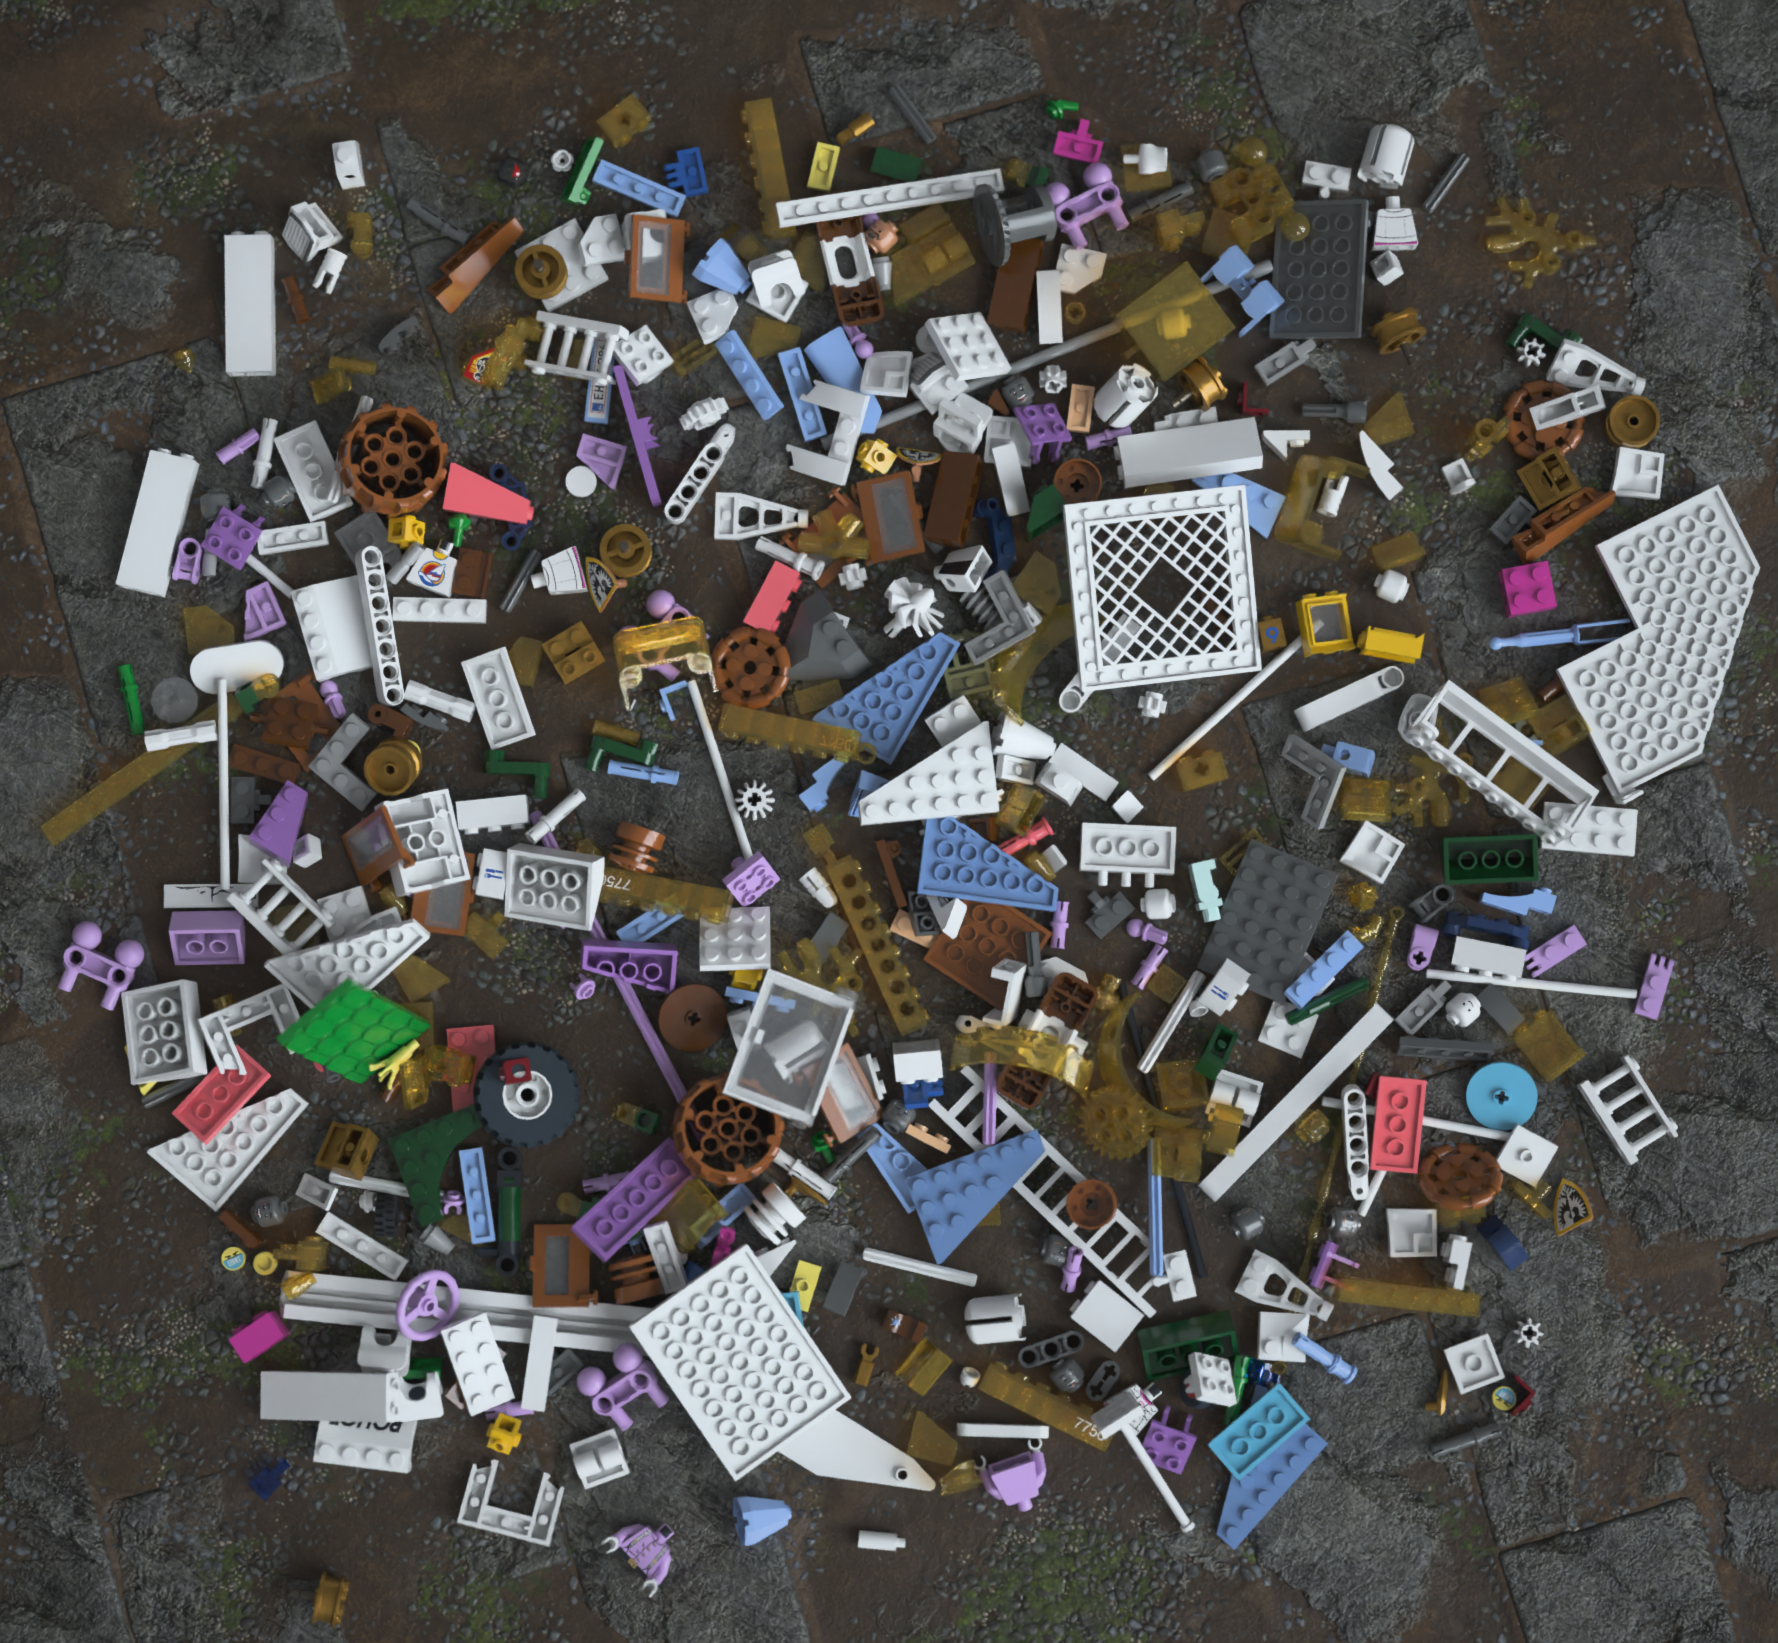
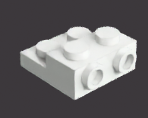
M1449 1234V1238H1447L1446 1242H1442L1440 1256H1443L1442 1261L1451 1263V1267L1446 1268L1444 1281H1447L1448 1287L1463 1290L1472 1243L1466 1242L1467 1237Z

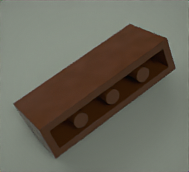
M1034 238L1010 243L1009 260L1005 265L998 267L987 318V324L992 327L1020 334H1026L1037 285L1036 271L1040 270L1045 247L1041 239Z
M943 451L923 535L926 540L941 546L965 549L985 464L978 454Z

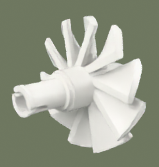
M906 577L894 580L887 588L884 597L889 599L890 613L896 612V614L884 626L885 633L887 634L893 628L888 636L895 638L903 628L913 625L917 635L922 637L920 625L933 637L935 633L930 624L939 629L943 626L931 614L944 618V613L933 607L930 608L931 604L937 601L934 597L933 589H922L923 585L920 583H909Z

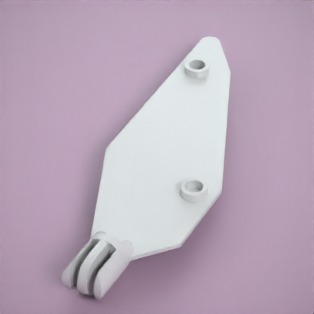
M837 1410L828 1414L778 1450V1452L819 1476L932 1491L935 1488L934 1480L913 1458ZM901 1470L905 1471L907 1475L904 1480L898 1477V1473Z

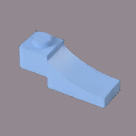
M845 749L812 774L816 783L799 795V798L809 812L813 810L818 812L827 805L826 800L829 799L827 795L829 786L842 767L855 757L852 750L847 751Z
M1538 886V889H1533L1530 891V894L1524 896L1508 897L1484 892L1480 895L1478 903L1522 917L1527 915L1528 909L1549 915L1552 914L1557 896L1551 894L1552 890Z
M739 1183L685 1233L701 1250L720 1233L722 1225L728 1226L744 1211L747 1205L750 1206L753 1203L752 1200L754 1198H757L744 1184Z

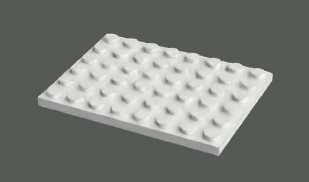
M746 1243L629 1325V1328L735 1481L851 1399V1396Z

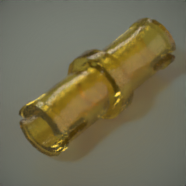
M330 355L329 370L349 372L350 375L355 373L376 375L377 361L359 360L354 356L344 358Z
M597 719L592 730V734H598L611 738L613 741L618 740L633 744L634 746H637L641 733L621 727V724L618 723L613 725Z

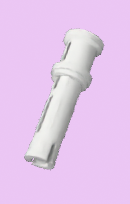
M763 536L758 539L755 546L757 551L789 564L795 571L808 574L815 581L819 579L823 572L824 561L820 560L818 562L807 557V553L794 552Z

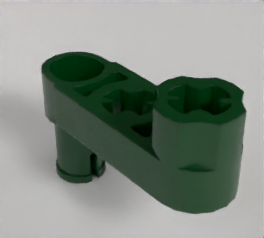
M1523 312L1515 322V328L1504 341L1508 347L1517 350L1519 344L1528 334L1557 353L1563 339L1580 344L1583 342V339L1579 334L1569 329H1566L1560 336L1536 318Z
M593 734L588 747L590 751L583 768L597 773L603 753L606 754V752L652 767L659 744L639 738L636 748Z
M484 750L483 774L531 776L533 778L532 798L547 799V778H550L549 763L505 762V751Z

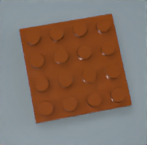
M962 900L967 905V910L957 937L952 939L941 931L923 960L993 1007L1002 1011L1009 981L991 977L992 968L1004 958L1027 964L1025 933L1032 931L1039 933L1041 951L1052 935V932L1012 906Z

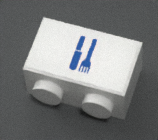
M484 848L483 853L478 855L477 867H480L479 876L474 877L472 889L476 890L475 894L477 896L505 901L507 852Z
M1227 958L1197 1001L1221 1017L1226 1009L1230 1012L1238 1001L1235 999L1236 995L1242 996L1248 988L1249 984L1246 981L1250 973Z

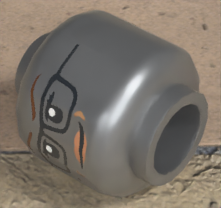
M1333 1207L1325 1215L1324 1226L1331 1236L1352 1238L1361 1227V1219L1353 1208Z

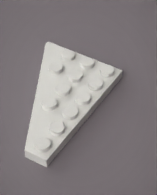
M982 722L858 802L860 826L999 812L989 722Z
M412 918L268 959L264 967L308 1007L313 1008L347 978L369 989L374 988L428 940L430 933Z
M290 1088L239 1110L207 1145L190 1131L150 1148L147 1153L217 1212L309 1103Z

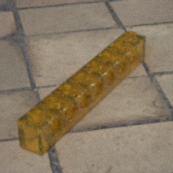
M850 854L826 865L825 868L902 1038L928 1027L926 1021L930 1020L925 1007L920 1008L917 1003V999H920L915 985L910 987L907 978L911 976L906 965L901 966L897 957L901 956L896 943L891 944L888 939L891 932L887 923H881L878 915L882 912L877 901L872 902L869 897V893L872 890L867 879L862 881L859 872L863 870L858 859L853 860ZM847 876L855 877V886L851 888L844 886V878ZM856 897H863L866 900V905L863 908L857 909L853 906V900ZM866 918L875 920L876 925L872 930H866L862 927V923ZM874 940H883L885 948L882 951L873 950L872 943ZM890 960L895 964L892 972L886 973L881 969L884 961ZM894 982L904 984L905 988L902 993L895 994L891 991V986ZM904 1003H911L914 1006V1012L911 1015L906 1016L901 1013L900 1009Z

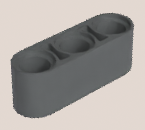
M1068 1330L1023 1346L1018 1351V1360L1024 1367H1035L1081 1350L1084 1338L1078 1331ZM1077 1335L1079 1337V1344L1076 1347H1069L1066 1343L1068 1336ZM1049 1342L1057 1345V1352L1053 1355H1047L1044 1352V1347ZM1026 1350H1031L1035 1353V1359L1031 1363H1025L1022 1360V1354Z

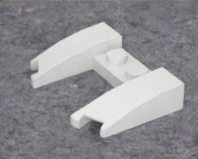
M814 380L813 382L816 386L808 395L803 393L800 396V400L838 411L840 415L828 456L787 444L786 450L787 452L791 451L793 466H790V469L838 485H846L870 396Z
M283 983L196 1019L221 1074H224V1069L239 1070V1075L247 1074L230 1031L271 1014L281 1034L300 1018L291 994ZM288 1050L290 1055L295 1053L291 1050Z
M491 1460L492 1466L477 1469V1465L473 1464L457 1523L550 1547L564 1487L561 1486L558 1490L548 1481L551 1476L544 1472L532 1517L488 1506L499 1461Z

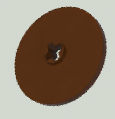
M700 983L685 984L671 991L663 1000L658 1013L659 1029L665 1040L676 1049L688 1052L700 1051L714 1044L724 1032L727 1024V1008L724 1000L713 988ZM695 1013L698 1018L693 1019L691 1022L688 1016H692Z

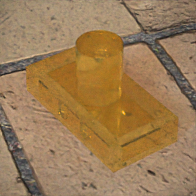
M336 367L310 382L316 404H324L341 393L350 391L352 387V382L350 378L346 377L344 367Z
M1518 1180L1510 1186L1543 1220L1547 1221L1553 1215L1541 1202L1552 1190L1544 1180H1541L1531 1191Z

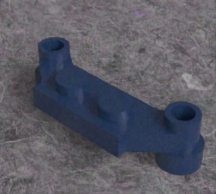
M497 463L490 468L489 475L495 483H499L502 487L528 499L524 481L519 482L508 473L507 468L503 464ZM503 472V476L501 478H497V473ZM528 520L527 525L508 522L509 531L501 538L502 545L506 550L515 551L519 548L528 529L533 528L532 520ZM510 540H516L514 545H508Z
M995 498L977 500L973 513L977 518L986 517L993 559V566L988 569L983 581L1001 570H1005L1007 575H1009L1008 572L1012 564L1017 562L1011 516L1004 514Z
M1447 911L1445 924H1442L1441 934L1444 936L1457 937L1460 935V929L1464 928L1511 938L1510 947L1527 951L1529 949V926L1521 924L1514 926L1513 924H1508L1509 921L1502 918H1495L1494 921L1485 919V915L1481 914L1460 916L1461 913L1455 911Z

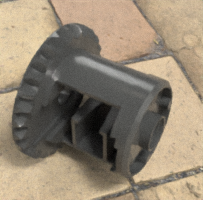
M986 183L980 184L975 188L973 212L976 230L983 251L994 266H1003L1008 262L1011 250L1010 243L1034 237H1041L1044 242L1054 239L1057 231L1056 212L1049 192L1041 184L1028 186L1025 195L1000 200L995 189Z

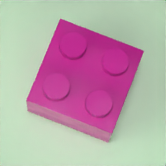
M1548 561L1506 568L1498 572L1507 618L1549 611L1557 606Z
M268 1310L262 1311L252 1318V1324H243L232 1332L234 1336L229 1341L244 1363L254 1360L291 1334L276 1310L268 1312Z

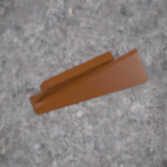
M514 216L510 217L504 224H500L498 221L489 223L439 267L445 276L428 287L427 291L446 312L452 314L523 233L524 229Z
M1584 487L1532 519L1530 523L1531 529L1514 535L1511 539L1522 564H1531L1614 503L1616 492L1614 490H1610L1608 493L1595 492L1594 488Z

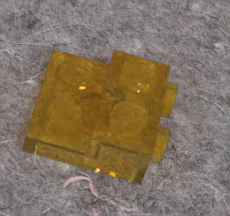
M1509 756L1505 761L1507 766L1502 772L1498 771L1491 782L1523 805L1540 783L1541 778L1514 757ZM1546 784L1528 808L1530 811L1551 787L1550 784Z

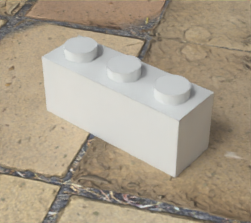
M527 795L456 802L458 830L464 831L465 835L478 834L479 829H488V832L502 831V827L511 826V830L525 829V825L530 824Z
M1457 936L1451 965L1456 966V971L1469 973V969L1478 970V975L1492 977L1493 974L1502 975V980L1515 982L1516 978L1521 979L1527 950Z

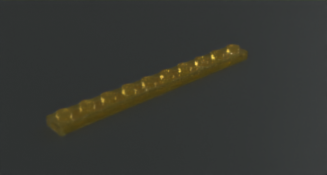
M233 692L227 694V724L245 712ZM218 701L182 727L191 726L198 722L215 720L218 730ZM193 742L170 746L162 750L146 751L44 823L40 828L53 846L58 845L201 743Z

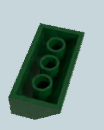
M1537 834L1439 837L1440 862L1444 885L1539 881Z
M1229 1310L1137 1330L1148 1382L1185 1374L1190 1368L1188 1355L1194 1352L1229 1359V1363H1234L1235 1354L1238 1353L1235 1329Z

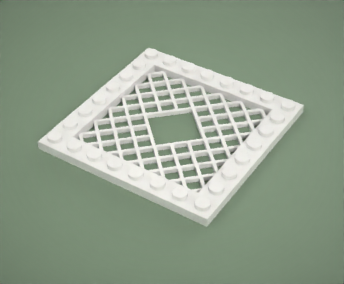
M1245 485L1062 505L1081 692L1262 670ZM1222 511L1223 517L1220 516L1217 512ZM1209 513L1203 522L1194 514ZM1187 515L1181 524L1172 518L1173 516ZM1213 515L1222 522L1215 532L1206 525ZM1164 518L1158 527L1149 519ZM1190 518L1200 525L1193 535L1184 528ZM1142 520L1136 529L1127 523L1128 521ZM1168 520L1178 527L1171 537L1161 530ZM1119 523L1113 532L1103 524ZM1145 523L1155 530L1148 540L1139 533ZM1097 525L1090 534V526ZM1123 525L1132 532L1126 542L1116 535ZM1100 528L1110 535L1103 545L1093 538ZM1203 528L1212 535L1205 545L1196 538ZM1223 528L1225 540L1218 535ZM1180 531L1189 537V540L1183 547L1174 541V538ZM1158 533L1167 540L1160 550L1151 543ZM1135 536L1144 542V545L1138 552L1128 546ZM1113 538L1122 545L1115 555L1106 549V546ZM1215 538L1224 545L1218 555L1208 548ZM1091 541L1099 547V550L1093 557ZM1193 541L1202 548L1195 558L1186 551ZM1170 543L1179 550L1173 560L1163 553ZM1148 546L1157 553L1150 563L1141 556ZM1125 548L1134 555L1128 565H1125L1118 559ZM1102 551L1112 558L1105 568L1095 561ZM1205 551L1214 558L1207 568L1198 561ZM1225 552L1227 557V564L1222 559H1220ZM1182 554L1192 561L1185 571L1175 564ZM1160 556L1194 584L1167 620L1133 593L1134 589ZM1137 559L1147 566L1140 576L1130 569ZM1115 561L1124 568L1117 579L1108 572ZM1217 562L1226 568L1220 578L1210 572ZM1093 564L1102 571L1096 580L1094 578ZM1195 564L1204 571L1197 581L1188 575ZM1127 572L1137 579L1130 589L1120 582ZM1207 574L1216 581L1210 591H1207L1200 585ZM1104 575H1107L1114 581L1107 592L1098 585ZM1227 575L1229 579V587L1222 582ZM1117 585L1126 591V594L1119 602L1110 595ZM1219 585L1228 591V594L1222 601H1219L1212 595ZM1197 587L1206 594L1199 604L1190 598ZM1096 589H1098L1102 594H1104V596L1100 599L1098 603L1096 599ZM1130 595L1139 602L1132 612L1123 606V603ZM1107 598L1116 604L1109 615L1100 608ZM1209 598L1218 604L1212 614H1209L1202 608ZM1229 598L1231 601V610L1227 606H1225V603L1229 600ZM1187 600L1196 607L1189 617L1180 611ZM1142 605L1151 612L1144 623L1135 616ZM1119 608L1129 615L1122 625L1112 618ZM1221 608L1231 615L1224 625L1214 618ZM1199 611L1208 617L1202 627H1199L1192 621ZM1098 612L1101 613L1104 617H1106V619L1100 625V627L1098 620ZM1177 613L1186 620L1179 630L1170 624ZM1154 616L1163 622V625L1156 633L1147 626ZM1131 619H1134L1141 625L1134 636L1125 629ZM1109 621L1119 628L1112 638L1102 631ZM1211 621L1220 627V630L1213 638L1204 631ZM1231 622L1233 624V633L1227 629ZM1189 623L1198 630L1191 641L1182 634ZM1167 626L1176 633L1169 643L1160 637V634ZM1144 629L1153 635L1146 646L1137 639ZM1224 631L1233 638L1226 648L1217 642V639ZM1121 632H1124L1131 638L1124 648L1115 642V639ZM1201 634L1210 640L1203 651L1194 644ZM1100 635L1108 641L1102 650ZM1179 636L1188 643L1181 654L1172 647ZM1156 639L1166 646L1159 656L1149 649ZM1134 642L1143 648L1136 659L1127 652ZM1213 644L1222 650L1207 653ZM1111 645L1121 651L1114 661L1104 655ZM1191 647L1200 653L1185 655ZM1169 649L1177 655L1176 657L1163 658ZM1146 652L1155 658L1140 661ZM1123 655L1127 656L1131 661H1133L1118 663L1119 660L1123 657ZM1102 658L1106 660L1109 664L1103 665Z

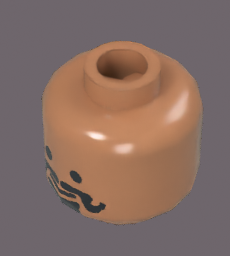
M877 220L864 233L868 248L874 254H885L897 243L898 237L896 232L898 229L889 220L887 222Z

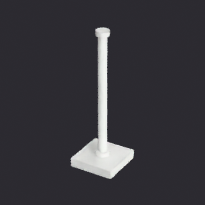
M1129 1391L1090 1416L1104 1439L1121 1429L1180 1522L1182 1532H1188L1194 1528V1522L1188 1519L1129 1426V1423L1144 1414L1143 1409Z

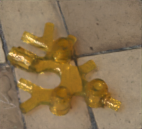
M1501 197L1496 200L1501 215L1486 217L1485 221L1486 226L1511 225L1514 228L1512 234H1495L1486 238V250L1491 251V253L1514 251L1527 241H1535L1540 246V254L1536 259L1509 262L1510 271H1525L1526 277L1522 287L1527 290H1531L1533 282L1539 273L1542 272L1550 276L1557 272L1561 266V259L1556 254L1558 250L1564 248L1567 252H1575L1578 249H1584L1585 246L1596 245L1595 236L1585 237L1584 234L1577 230H1571L1567 234L1557 233L1554 227L1558 215L1555 213L1549 214L1543 226L1534 225L1536 214L1529 208V199H1521L1520 211L1513 213L1505 197ZM1523 216H1528L1530 221H1526ZM1570 238H1575L1577 242H1572ZM1548 261H1553L1555 266H1551Z
M534 311L531 316L518 318L516 326L507 324L501 336L495 338L494 351L485 362L486 367L480 376V382L487 387L492 385L494 389L501 391L511 368L517 371H525L528 366L524 362L525 359H530L527 358L526 354L522 353L526 345L524 340L528 339L532 342H539L544 332V329L536 320L538 311Z
M1437 717L1434 727L1439 732L1438 736L1443 739L1441 745L1446 747L1449 743V736L1445 728H1442V717ZM1460 753L1457 755L1458 758L1465 759L1470 767L1473 766V758L1470 754ZM1412 754L1409 763L1420 767L1423 771V777H1416L1409 783H1398L1395 785L1396 793H1408L1410 795L1409 801L1393 808L1395 815L1398 817L1407 812H1412L1414 827H1423L1422 802L1425 799H1429L1432 803V822H1435V827L1449 826L1451 821L1450 804L1446 794L1438 786V778L1443 773L1450 772L1444 765L1432 760L1429 756L1421 758ZM1454 775L1459 783V804H1469L1468 791L1470 787L1463 779ZM1415 783L1421 785V791L1415 789Z
M808 937L795 943L797 946L796 951L805 965L803 972L797 971L786 950L777 954L783 964V969L777 972L832 992L835 996L845 999L847 993L860 991L863 986L862 978L855 974L854 971L857 961L864 953L857 947L848 958L842 956L837 946L829 949L840 971L838 980L831 985L825 984L821 980V957L813 941H809ZM850 979L855 981L853 988L848 985ZM790 990L780 993L784 1001L795 995L803 996ZM816 1000L808 1011L810 1015L816 1017L823 1007H828L834 1012L835 1021H837L840 1012L839 1009ZM854 1011L847 1028L852 1038L860 1034L855 1025L857 1021Z

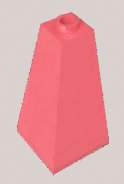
M456 463L450 464L443 503L445 511L527 525L528 520H532L534 507L530 506V500Z

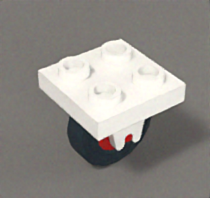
M1197 1352L1188 1355L1190 1368L1183 1375L1180 1384V1395L1186 1406L1202 1409L1206 1408L1210 1403L1229 1407L1235 1405L1237 1401L1229 1359Z

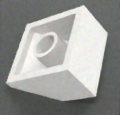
M939 1039L892 1043L896 1082L912 1084L915 1080L924 1079L925 1082L938 1081V1078H943Z

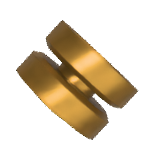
M1630 395L1618 400L1608 411L1604 420L1605 435L1609 442L1617 448L1639 449L1645 446L1656 435L1660 426V415L1655 404L1648 398L1639 395Z
M390 737L383 740L366 758L364 775L368 784L375 791L384 795H398L405 792L420 775L423 767L422 756L412 742L401 737Z

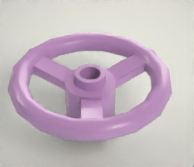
M432 1269L422 1272L410 1280L401 1292L396 1305V1322L400 1332L410 1340L425 1341L438 1336L441 1333L439 1329L452 1322L459 1306V1288L455 1279L446 1271ZM438 1279L446 1283L450 1291V1303L447 1312L437 1306V1298L433 1295ZM427 1281L424 1289L419 1287V1285ZM407 1306L408 1308H410V1310L405 1313V1308ZM432 1314L441 1320L433 1328L423 1332L414 1331L408 1326L418 1315L426 1317Z

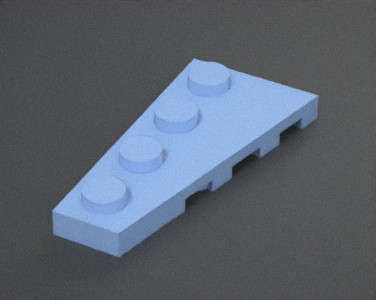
M1234 473L1198 477L1191 480L1201 489L1245 485L1249 527H1252L1265 539L1268 538L1286 497Z
M875 1122L871 1126H875L881 1132L882 1137L867 1152L909 1214L916 1207L905 1178L928 1169ZM869 1126L868 1128H866L865 1130H863L862 1132H860L859 1134H857L856 1136L858 1137V1139H859L864 1133H866V1132L870 1129L871 1126Z

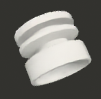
M771 1182L762 1191L767 1202L763 1205L754 1198L752 1202L758 1210L755 1212L747 1205L744 1211L747 1213L752 1225L765 1238L778 1245L781 1240L775 1232L779 1230L785 1237L788 1236L783 1225L787 1222L796 1228L806 1219V1216L774 1182Z

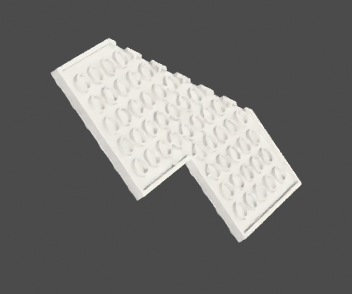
M1719 485L1595 546L1636 630L1556 669V672L1618 795L1701 754L1705 745V737L1710 729L1716 702L1719 700L1724 684L1723 680L1733 656V648L1744 621L1743 617L1753 592L1754 581L1760 570V566Z

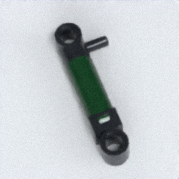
M516 1147L503 1148L497 1158L499 1165L503 1168V1170H497V1248H478L477 1251L478 1257H497L495 1263L496 1270L505 1277L515 1275L521 1267L520 1235L523 1170H517V1168L523 1162V1155ZM508 1152H513L516 1155V1162L513 1165H508L504 1160ZM505 1258H510L514 1262V1268L511 1271H506L502 1267V1262Z

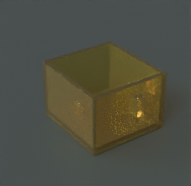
M1188 261L1175 264L1108 315L1130 345L1129 349L1120 353L1121 357L1124 360H1128L1132 357L1131 355L1136 353L1156 382L1167 381L1236 328L1189 265Z

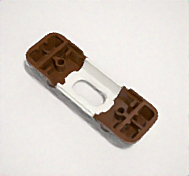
M839 190V191H834V192H828V193L819 194V195H817L816 197H818V196H824V195L837 194V193H843V192H850V191H849V190ZM861 215L815 222L840 322L844 326L854 327L879 321L883 316L884 307L868 246L865 242L866 238ZM842 246L849 247L853 253L857 273L851 279H845L839 274L835 250Z
M1062 972L1056 976L997 1079L996 1089L998 1093L1026 1109H1031L1039 1103L1096 1003L1097 991L1092 985L1068 972ZM1046 1026L1054 1027L1058 1031L1059 1037L1049 1056L1045 1059L1035 1057L1032 1053V1046L1041 1030Z

